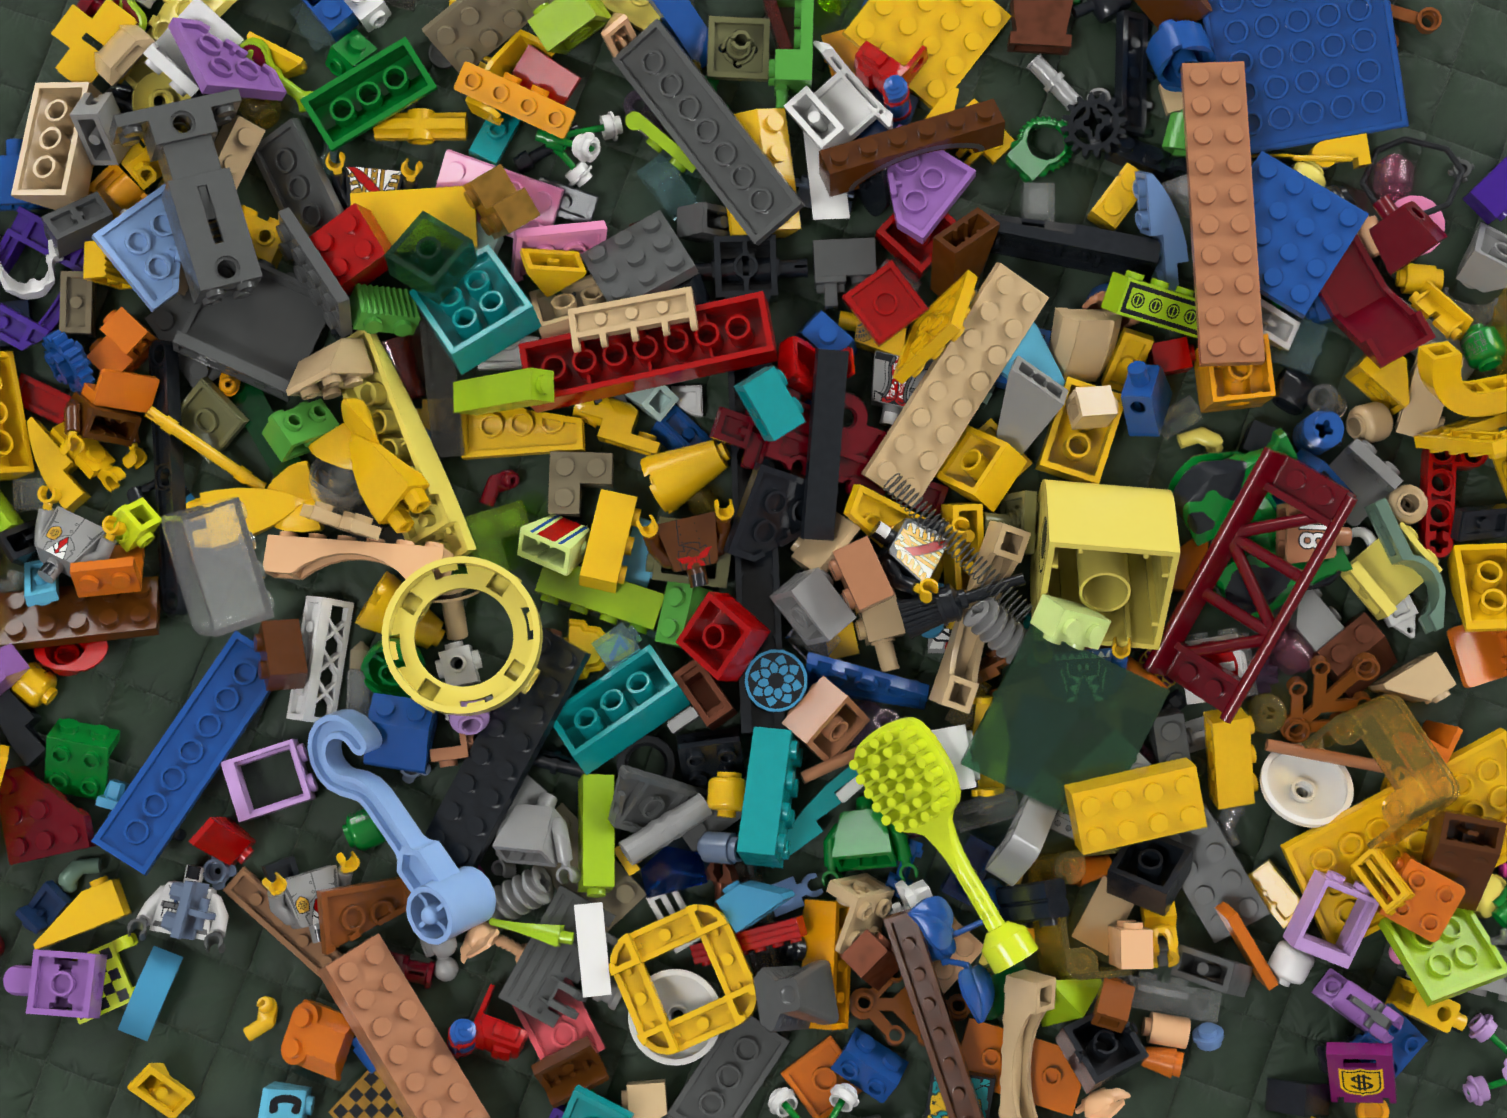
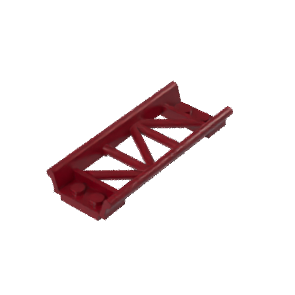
M1265 446L1165 625L1160 649H1152L1142 668L1150 673L1167 676L1221 711L1220 719L1231 724L1357 503V495L1301 461ZM1267 492L1303 512L1301 514L1250 523ZM1318 523L1327 527L1303 570L1247 538L1248 536ZM1244 551L1296 582L1276 618H1274ZM1231 556L1261 620L1213 590ZM1206 601L1258 633L1257 635L1189 645L1184 642ZM1259 647L1242 678L1207 657L1208 655Z

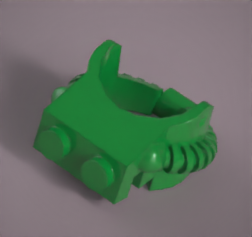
M1042 116V118L1036 117V119H1030V122L1027 121L1026 125H1023L1022 129L1019 130L1018 140L1013 141L1010 145L1012 150L1005 158L1007 166L1012 170L1016 169L1020 173L1019 177L1021 180L1030 184L1038 176L1045 177L1049 170L1053 172L1055 169L1059 170L1060 167H1064L1065 163L1067 164L1069 159H1071V154H1073L1071 150L1073 145L1066 146L1064 142L1068 135H1063L1060 129L1067 124L1063 120L1056 121V118L1051 119L1049 116L1048 118H1045V116ZM1041 127L1055 128L1063 136V152L1057 157L1048 160L1032 155L1028 148L1027 137L1035 129Z

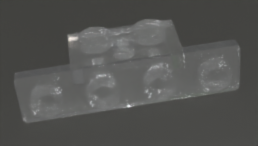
M1098 969L1096 979H1102V982L1104 978H1118L1126 981L1128 985L1136 987L1131 1005L1133 1008L1217 1023L1222 999V993L1219 991L1188 986V980L1170 976L1169 982L1157 980L1158 974L1139 970L1138 976L1105 969Z

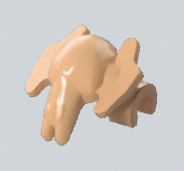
M489 920L467 931L460 948L461 962L465 964L467 958L470 959L496 944L497 947L501 946L502 949H506V951L515 955L517 964L528 943L521 945L507 936L499 935L498 927L491 926Z
M1102 1087L1082 1099L1081 1104L1075 1109V1113L1080 1114L1084 1111L1086 1118H1112L1125 1105L1124 1099L1130 1098L1131 1095L1121 1088L1106 1089Z

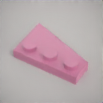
M605 221L516 229L513 237L511 276L515 282L524 280L522 275L527 274L519 253L521 248L579 251L582 254L606 240L607 226Z

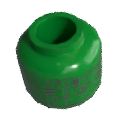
M1483 323L1469 327L1466 335L1460 341V347L1468 366L1473 369H1479L1480 372L1490 371L1503 363L1502 359L1507 353L1506 346L1498 329L1493 326H1484Z
M364 808L347 815L346 823L342 825V828L351 848L356 847L360 851H366L386 842V839Z

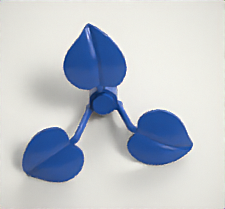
M984 879L981 882L999 911L1001 907L997 902L996 889L1003 886L996 879ZM940 896L923 899L908 912V915L921 929L933 962L941 960L943 966L955 965L964 968L958 974L962 996L977 1023H983L990 1012L995 996L994 984L989 973L981 965L972 967L969 962L950 959L956 951L954 938L983 925V922L979 919L954 931L951 927L954 915L948 902Z

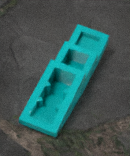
M849 766L828 782L802 809L794 821L793 829L788 828L787 840L791 841L790 855L823 832L816 821L841 803L834 792L858 775L857 770H852Z

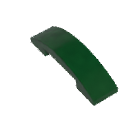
M241 381L239 391L235 395L230 396L237 408L249 419L245 426L271 472L276 477L288 466L301 462L302 459L298 456L285 462L279 460L262 435L268 423V418L274 413V410L264 391Z

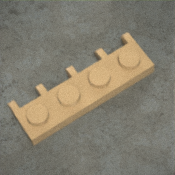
M691 286L567 309L574 353L581 352V341L600 338L601 346L605 348L609 347L608 336L631 332L632 341L638 342L640 341V330L662 327L664 337L670 336V325L690 321L691 330H699L694 293Z

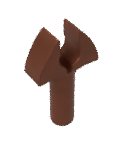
M710 863L705 871L704 880H711L715 885L714 907L721 911L716 900L725 895L722 890L734 881L739 880L734 864H723L722 875L720 872L721 864Z

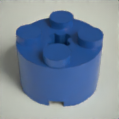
M1171 19L1162 22L1159 25V30L1152 36L1146 48L1147 57L1158 81L1164 89L1172 92H1182L1180 72L1182 63L1217 62L1214 50L1201 23L1189 20L1175 22Z

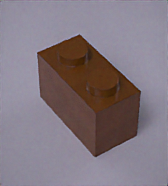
M299 619L261 621L259 632L254 634L253 642L255 652H260L261 661H258V675L260 680H265L266 691L303 689L308 669Z

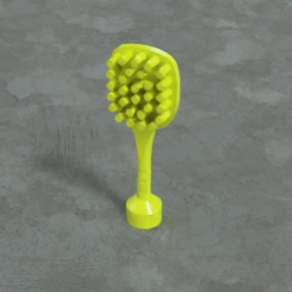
M904 717L891 721L869 734L857 746L854 759L849 762L850 769L857 770L858 772L856 782L859 785H864V796L868 799L871 798L874 802L872 804L873 811L882 813L881 822L883 825L892 824L899 833H916L925 836L948 863L988 930L981 952L994 974L1012 967L1037 951L1039 948L1025 925L1010 921L1005 922L964 852L953 822L954 810L961 797L960 784L953 764L937 737L921 720L914 717Z

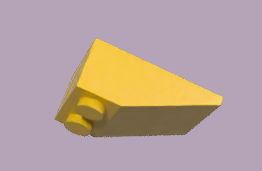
M1507 543L1453 545L1447 560L1451 591L1465 632L1507 631Z

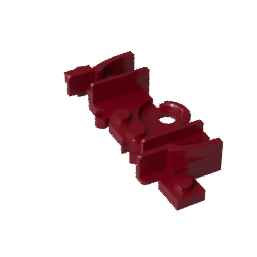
M787 388L790 395L799 400L801 393ZM846 393L844 409H849L853 413L854 420L849 427H843L838 483L848 480L845 483L844 489L849 495L854 484H861L884 496L886 491L861 473L890 428H884L882 431L868 426V413L864 403L857 396ZM799 401L803 407L804 412L802 416L806 422L776 441H764L747 409L744 415L724 407H719L709 437L744 449L741 467L745 469H753L755 462L762 463L763 459L781 462L785 470H791L792 464L799 460L803 465L801 476H805L811 405ZM931 481L922 495L924 497L923 500L913 509L917 510L925 501H928L920 512H923L928 506L932 505V508L926 514H930L935 509L936 512L933 516L935 517L940 514L941 504H944L948 487ZM892 494L887 495L888 499L896 502V499H892Z

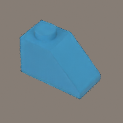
M736 880L722 890L725 895L716 900V903L735 933L750 928L796 895L790 889L753 880L740 884L739 880Z

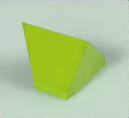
M1102 979L1056 980L1055 1009L1046 1011L1041 1020L1042 1027L1083 1018L1098 993Z

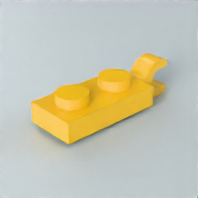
M64 422L54 426L49 433L59 446L68 438L64 433ZM78 435L84 441V449L75 459L71 450L68 451L67 455L89 479L97 476L109 492L119 488L120 484L118 482L125 479L126 474L120 467L113 466L116 460L97 440L83 438Z

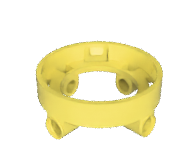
M455 556L426 564L412 573L399 586L388 604L383 619L382 646L391 674L400 687L411 696L410 699L434 714L437 711L448 715L472 716L495 710L508 703L520 692L526 694L540 674L537 665L542 651L543 631L538 609L529 592L521 584L522 580L503 567L488 560L469 556ZM457 564L466 565L468 574H454L438 580L435 578L434 570L436 569L444 573L458 570ZM457 589H474L492 596L504 607L513 628V645L505 665L492 678L473 686H453L437 680L421 663L415 645L416 627L429 610L432 601L440 595ZM523 608H529L530 610L527 613L530 631L533 630V639L528 640V627L522 611ZM400 635V648L406 665L401 668L396 667L393 661L399 659L396 642L390 641V637ZM491 695L493 696V699L488 702H485V700H481L478 702L467 703V707H461V702L475 701L489 697Z

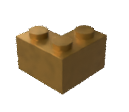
M501 164L463 185L465 189L464 197L471 208L477 209L482 218L480 219V224L488 236L492 235L494 240L510 234L540 216L525 187L517 191Z

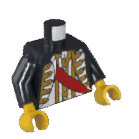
M330 152L325 160L326 167L331 170L332 187L344 210L351 206L350 193L417 189L418 178L416 176L423 168V164L418 161L415 167L416 171L411 170L408 167L409 158H407L402 163L401 170L346 165L344 170L342 167L346 157L343 152L339 154L340 163H333L331 161Z
M964 517L955 518L951 524L949 523L936 536L935 540L941 538L951 526H953V529L942 538L940 544L949 538L947 537L949 534L958 531L957 529H969L970 523L968 519ZM913 518L903 519L893 529L879 521L871 531L870 537L883 545L877 557L891 587L912 595L919 593V598L923 603L931 602V592L938 593V583L931 579V576L945 551L943 550V545L939 546V541H934V537H930V532L926 533V528L922 529V524H917V520H913ZM920 518L918 523L923 522L925 519ZM932 519L925 521L923 527L927 526ZM936 520L933 524H931L928 527L927 532L932 530L940 520ZM944 520L936 529L933 530L931 536L935 535L940 530V528L949 521ZM958 531L953 537L956 539L959 535H962L958 540L961 542L967 538V533L965 531ZM950 540L945 544L944 548L947 547Z

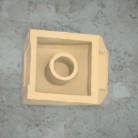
M120 25V29L100 51L94 52L95 70L111 86L115 87L144 56L145 50L156 41L138 25Z
M1055 308L1049 350L1064 380L1067 377H1071L1083 382H1096L1105 371L1113 355L1120 331L1121 315L1103 308Z

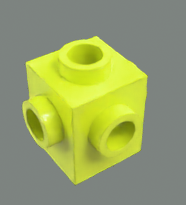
M143 497L128 505H122L112 514V516L117 518L113 529L119 521L126 524V532L121 536L115 537L116 541L126 552L136 547L143 549L148 546L155 538L153 533L162 522L161 517Z

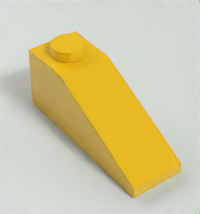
M104 876L89 882L91 888L81 891L33 944L34 948L39 950L132 914L120 880H109L108 876Z

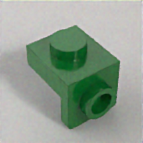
M355 29L331 46L325 65L332 74L340 76L375 55L378 49Z

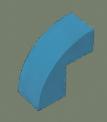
M153 946L118 1027L119 1031L148 1041L167 994L183 960L182 956Z

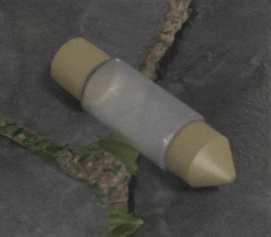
M360 641L350 650L346 709H354L368 717L372 691L364 683L366 677L363 671L361 672V664L370 648L363 641Z

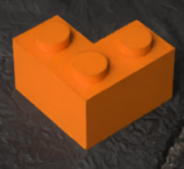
M121 306L118 310L111 311L104 318V325L100 330L106 336L97 339L89 348L90 353L87 357L100 371L102 369L134 373L148 358L152 342L159 340L136 317Z

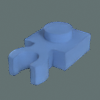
M816 873L807 874L802 879V882L796 884L793 876L771 884L793 890L796 895L774 910L775 917L803 907V896L817 897L823 893L822 888L811 891L807 886L809 880L817 877Z

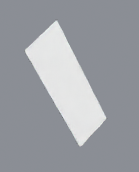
M603 903L574 905L583 998L612 995Z

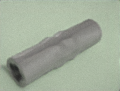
M698 793L674 809L664 812L659 818L651 820L645 827L619 842V846L624 856L633 866L660 848L668 846L673 840L681 838L687 831L713 816V813L704 797Z

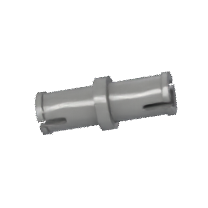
M1041 53L1027 65L1026 68L1045 86L1043 89L1047 93L1051 92L1067 111H1069L1067 107L1069 104L1075 106L1078 103V96L1082 98L1063 79L1065 75L1062 72L1058 73L1042 57Z

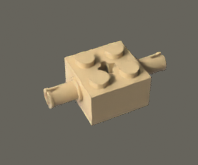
M896 594L890 600L859 613V620L855 622L858 639H864L866 646H875L881 672L900 668L893 641H895V638L902 637L906 632L897 605Z

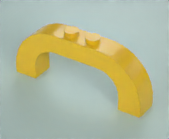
M1448 341L1418 346L1417 365L1420 378L1427 390L1448 409L1469 417L1499 416L1507 412V374L1464 381L1461 377L1462 353Z

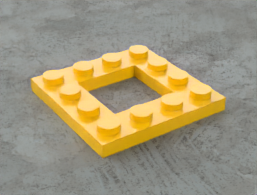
M1507 412L1499 416L1468 417L1414 435L1415 447L1429 449L1430 453L1448 451L1449 455L1468 453L1469 457L1488 455L1489 459L1506 457L1507 429L1499 432V428L1507 427Z

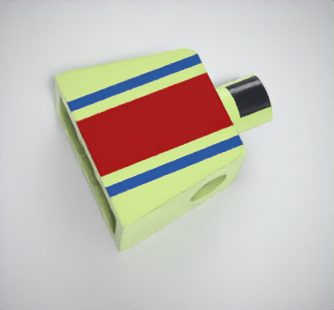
M549 515L520 527L517 555L567 576L584 559L590 529L583 520L572 521L560 515Z

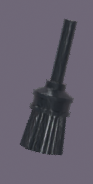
M1019 573L1005 578L994 589L991 596L996 594L1007 582L1009 584L1000 593L1007 591L1012 586L1017 588L1026 585L1023 574ZM1000 580L995 581V582H993L992 584H990V586L988 587L987 591H989V590H991L992 588H994L995 585H996ZM947 583L945 586L938 588L937 594L931 592L932 601L929 603H923L919 595L899 598L896 601L905 629L911 640L941 624L947 626L949 625L948 623L962 621L963 610L969 608L970 603L990 597L991 591L986 593V588H981L980 586L964 592V589L956 590L951 584Z

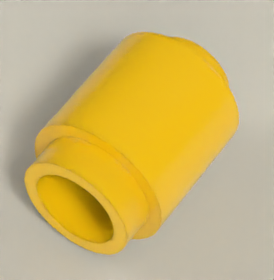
M1410 263L1397 271L1395 284L1396 287H1400L1402 294H1413L1416 291L1419 293L1424 283L1429 280L1442 291L1444 271L1443 269H1437L1435 265Z

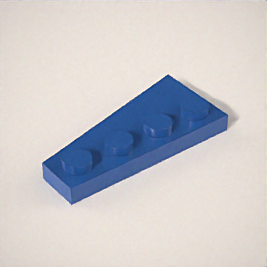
M808 652L805 666L807 673L806 691L824 676L850 698L925 709L929 692L928 684Z

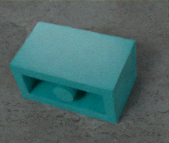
M775 366L764 367L733 386L764 441H776L806 422L802 416L804 410L801 403L796 397L790 395L786 387L788 381L780 369H776Z

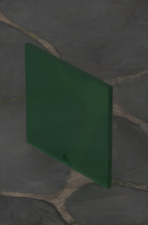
M1030 624L998 689L993 692V699L960 763L1069 815L1064 785L1130 770L1132 764L1137 761L1136 756L1170 690L1086 649L1083 651L1075 649L1064 641L1061 642V645L1051 643L1043 638L1044 633Z

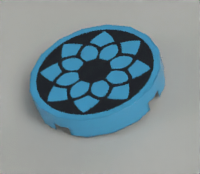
M771 649L760 653L750 662L745 673V688L749 698L758 707L768 712H783L793 708L802 700L807 689V673L803 663L794 654L785 650Z

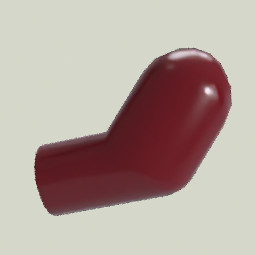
M503 470L489 476L479 503L494 508L499 493L518 486L520 481L518 474L513 470Z

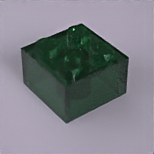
M425 211L418 215L384 255L391 276L439 305L478 260L472 239Z

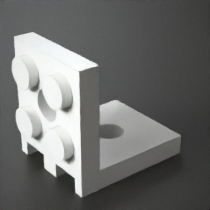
M193 0L177 17L202 21L211 27L209 33L223 42L229 39L239 46L244 40L202 0ZM167 28L157 41L152 43L143 53L148 58L145 64L158 75L164 72L172 80L169 85L182 97L186 93L192 97L199 90V87L171 31Z

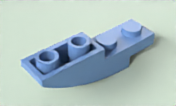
M1135 171L1136 180L1133 181L1132 187L1138 203V211L1135 213L1137 228L1140 229V233L1152 236V239H1157L1160 243L1159 260L1152 278L1170 283L1168 289L1175 291L1177 285L1179 286L1177 263L1189 261L1184 231L1178 213L1161 183L1152 173Z

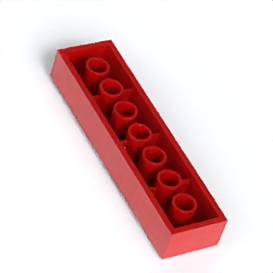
M763 291L695 305L699 327L697 331L691 330L690 321L670 325V336L664 337L662 327L639 331L640 341L638 342L632 341L631 332L608 336L609 347L602 348L600 338L581 341V352L578 353L573 351L571 333L518 344L522 369L538 368L554 371V402L531 407L536 413L776 362L778 361V352L765 294Z

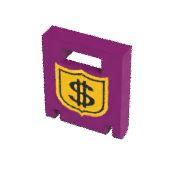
M1327 1042L1326 1058L1331 1102L1338 1103L1339 1097H1344V1103H1384V1098H1389L1390 1104L1397 1103L1392 1043ZM1344 1059H1374L1376 1063H1344Z

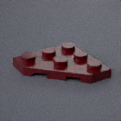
M27 766L15 767L4 771L0 786V817L9 865L96 846V844L91 842L95 835L89 813L67 801V797L49 783L45 784L34 775L35 772Z

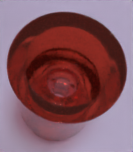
M399 336L381 342L411 400L414 401L426 396L422 386L424 382L415 355L413 336Z

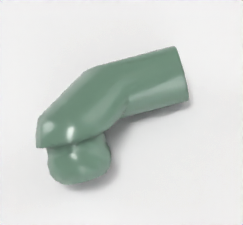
M101 858L71 861L59 874L58 884L61 886V889L66 893L74 892L77 889L78 880L83 874L101 873Z

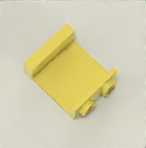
M1404 522L1398 523L1413 555L1421 556L1433 563L1440 573L1443 569L1438 565V558L1432 551L1425 549L1418 541L1419 537L1416 531L1411 526L1405 525ZM1379 537L1350 561L1352 570L1341 571L1340 574L1377 621L1389 617L1397 610L1395 606L1424 582L1422 577L1412 568L1404 565H1392Z

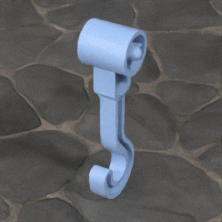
M341 709L315 721L309 732L307 745L310 764L319 781L328 790L339 796L355 800L364 807L396 854L397 873L411 892L407 898L406 912L408 921L416 935L429 944L439 945L489 920L495 912L496 897L494 888L485 874L472 866L457 868L439 841L431 840L423 835L392 788L381 777L366 770L356 769L345 760L342 753V741L358 756L380 748L382 736L377 727L366 715L354 709Z

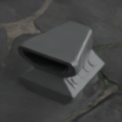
M827 960L814 961L801 968L799 966L762 967L753 979L760 1024L768 1032L809 1029L810 1022L830 1025L839 1020L831 966Z

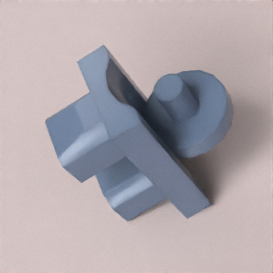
M186 880L184 883H172L169 893L170 899L179 901L177 912L166 911L161 922V927L171 932L170 937L195 940L197 930H203L205 919L215 920L216 913L208 911L211 899L206 898L210 884Z

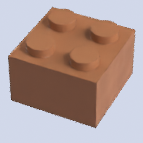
M868 536L832 552L830 556L831 561L827 564L835 582L841 580L845 589L841 595L849 608H854L856 615L890 600L895 595Z
M822 676L818 682L809 688L804 698L789 710L782 724L788 730H792L794 736L824 762L841 754L868 724L870 718L848 695L826 677Z

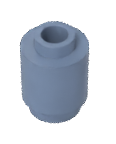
M706 831L698 840L697 851L704 862L733 865L736 862L742 861L737 853L738 834Z

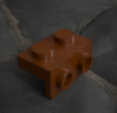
M588 1036L572 1042L569 1046L531 1065L534 1076L545 1089L553 1108L568 1102L577 1085L591 1090L610 1078L601 1055Z

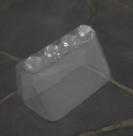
M230 497L162 516L161 519L163 532L192 626L199 635L219 637L274 617L272 610L274 608L273 597L266 590L263 580L265 578V570L261 562L257 560L254 550L256 549V540L252 532L248 530L245 520L248 516L247 510L239 497Z

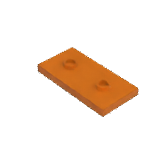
M968 1017L960 1044L968 1071L995 1075L994 1092L1000 1094L1003 1027L986 1022L978 1024L974 1018ZM1035 1038L1031 1058V1084L1034 1104L1073 1117L1082 1085L1059 1045Z

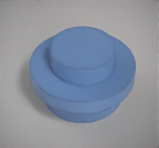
M1205 1022L1192 1031V1038L1199 1049L1213 1051L1222 1045L1224 1030L1219 1025Z

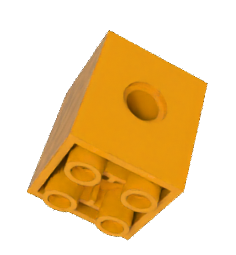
M1268 333L1263 334L1265 354L1263 365L1199 367L1198 348L1195 350L1196 361L1194 362L1200 413L1261 407L1276 396Z

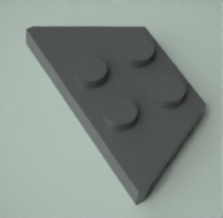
M622 764L619 768L608 820L615 828L635 833L645 827L651 820L659 818L664 812L674 809L698 793L707 802L708 790Z

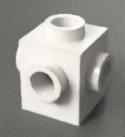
M457 641L444 645L445 651L438 652L440 660H436L435 665L439 678H445L446 684L464 687L481 682L478 672L479 668H483L479 651H473L471 645H464L463 641ZM462 659V667L460 669H456V661Z

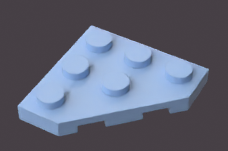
M165 184L98 230L91 237L151 312L177 295L180 281L181 260L161 198L166 186Z

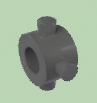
M1459 156L1457 159L1464 167L1465 172L1461 181L1465 183L1468 181L1467 176L1470 175L1472 169H1475V166ZM1453 164L1451 169L1448 170V175L1456 179L1458 170Z

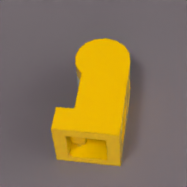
M1367 133L1321 141L1313 146L1308 155L1352 156L1353 169L1365 168L1371 164ZM1312 161L1323 170L1330 168L1334 164L1344 163Z

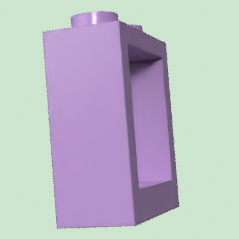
M290 739L221 762L238 822H247L316 799L314 792L318 791V785L314 774H308L305 762L309 761V757L304 743L299 744L298 739ZM290 750L303 794L254 810L241 766Z
M1315 869L1282 937L1295 949L1348 969L1377 911L1379 903L1364 883L1355 880L1354 884H1350L1345 881L1346 878L1335 871L1328 869L1327 873H1323ZM1327 887L1357 898L1336 944L1306 933Z

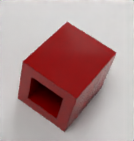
M1187 337L1153 343L1147 356L1149 365L1161 366L1165 376L1188 372L1193 367L1192 363L1196 361L1194 347L1192 344L1188 345Z

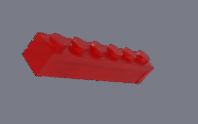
M802 915L735 933L744 956L748 955L750 950H755V953L767 950L766 946L769 945L777 948L783 946L785 941L790 940L791 944L802 941L801 937L808 934ZM702 941L689 946L695 965L702 963V966L712 964Z

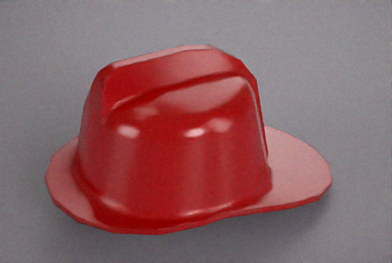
M107 641L34 648L36 659L54 673L61 676H73L81 671L94 668L102 662L108 651Z

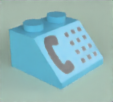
M278 1081L272 1082L263 1088L258 1118H307V1115H312L315 1103V1096H310L312 1087Z

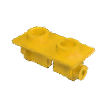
M1429 280L1424 283L1419 293L1417 291L1414 292L1408 299L1412 303L1410 307L1417 311L1421 310L1426 319L1434 318L1432 325L1443 333L1446 339L1451 338L1453 341L1457 339L1460 341L1474 321L1473 318Z

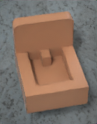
M459 733L461 746L430 749L431 762H439L440 768L458 766L459 759L469 757L468 752L475 741V735Z

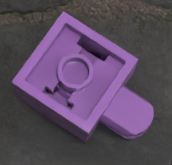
M34 949L32 966L15 965L10 967L5 972L3 985L6 991L12 995L28 996L26 1014L100 1018L107 955Z

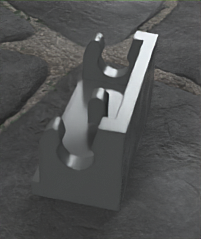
M96 191L42 216L41 220L47 240L52 239L55 253L60 259L83 248L84 242L94 241L91 238L92 235L113 220V213Z

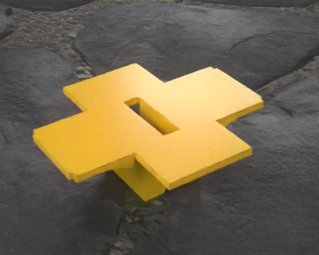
M105 0L93 18L72 4L51 32L53 36L70 48L55 68L71 82H90L92 84L99 75L95 70L94 52L99 51L82 39L85 33H88L102 45H105L120 29V25H136V19L112 0ZM134 66L130 69V71H129L118 83H120V84L123 83V81H124L125 78L128 76V74L131 72V70L134 68Z

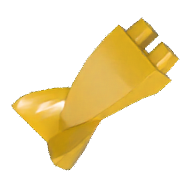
M344 398L341 402L344 423L318 438L308 448L313 455L324 462L343 469L353 470L359 492L378 524H389L396 533H407L414 526V521L408 513L410 511L421 513L431 504L425 493L430 484L422 473L411 468L380 445L367 404L360 399Z
M301 461L288 466L272 480L267 489L230 488L200 493L201 498H196L186 503L187 514L190 520L205 517L207 528L192 531L193 544L196 548L211 547L215 550L232 547L272 527L301 533L324 530V524L300 516L303 503L315 505L316 501H320L315 475L308 461Z

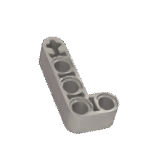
M1040 768L1024 792L1005 839L988 860L985 867L986 871L1012 887L1019 881L1035 862L1043 847L1065 793V782Z

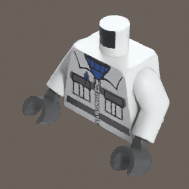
M186 865L183 883L185 880L202 882L204 868ZM168 881L166 885L160 886L148 898L136 919L128 923V937H130L133 930L140 929L142 931L139 935V941H144L147 937V926H150L149 930L171 934V932L161 927V922L166 911L177 912L179 901L170 899L169 893L172 883L180 881ZM209 887L206 897L211 899L208 911L216 913L215 920L205 919L203 930H197L195 939L204 940L207 953L210 952V947L216 943L218 944L219 953H223L225 951L223 938L225 937L229 915L222 897L217 894V890Z

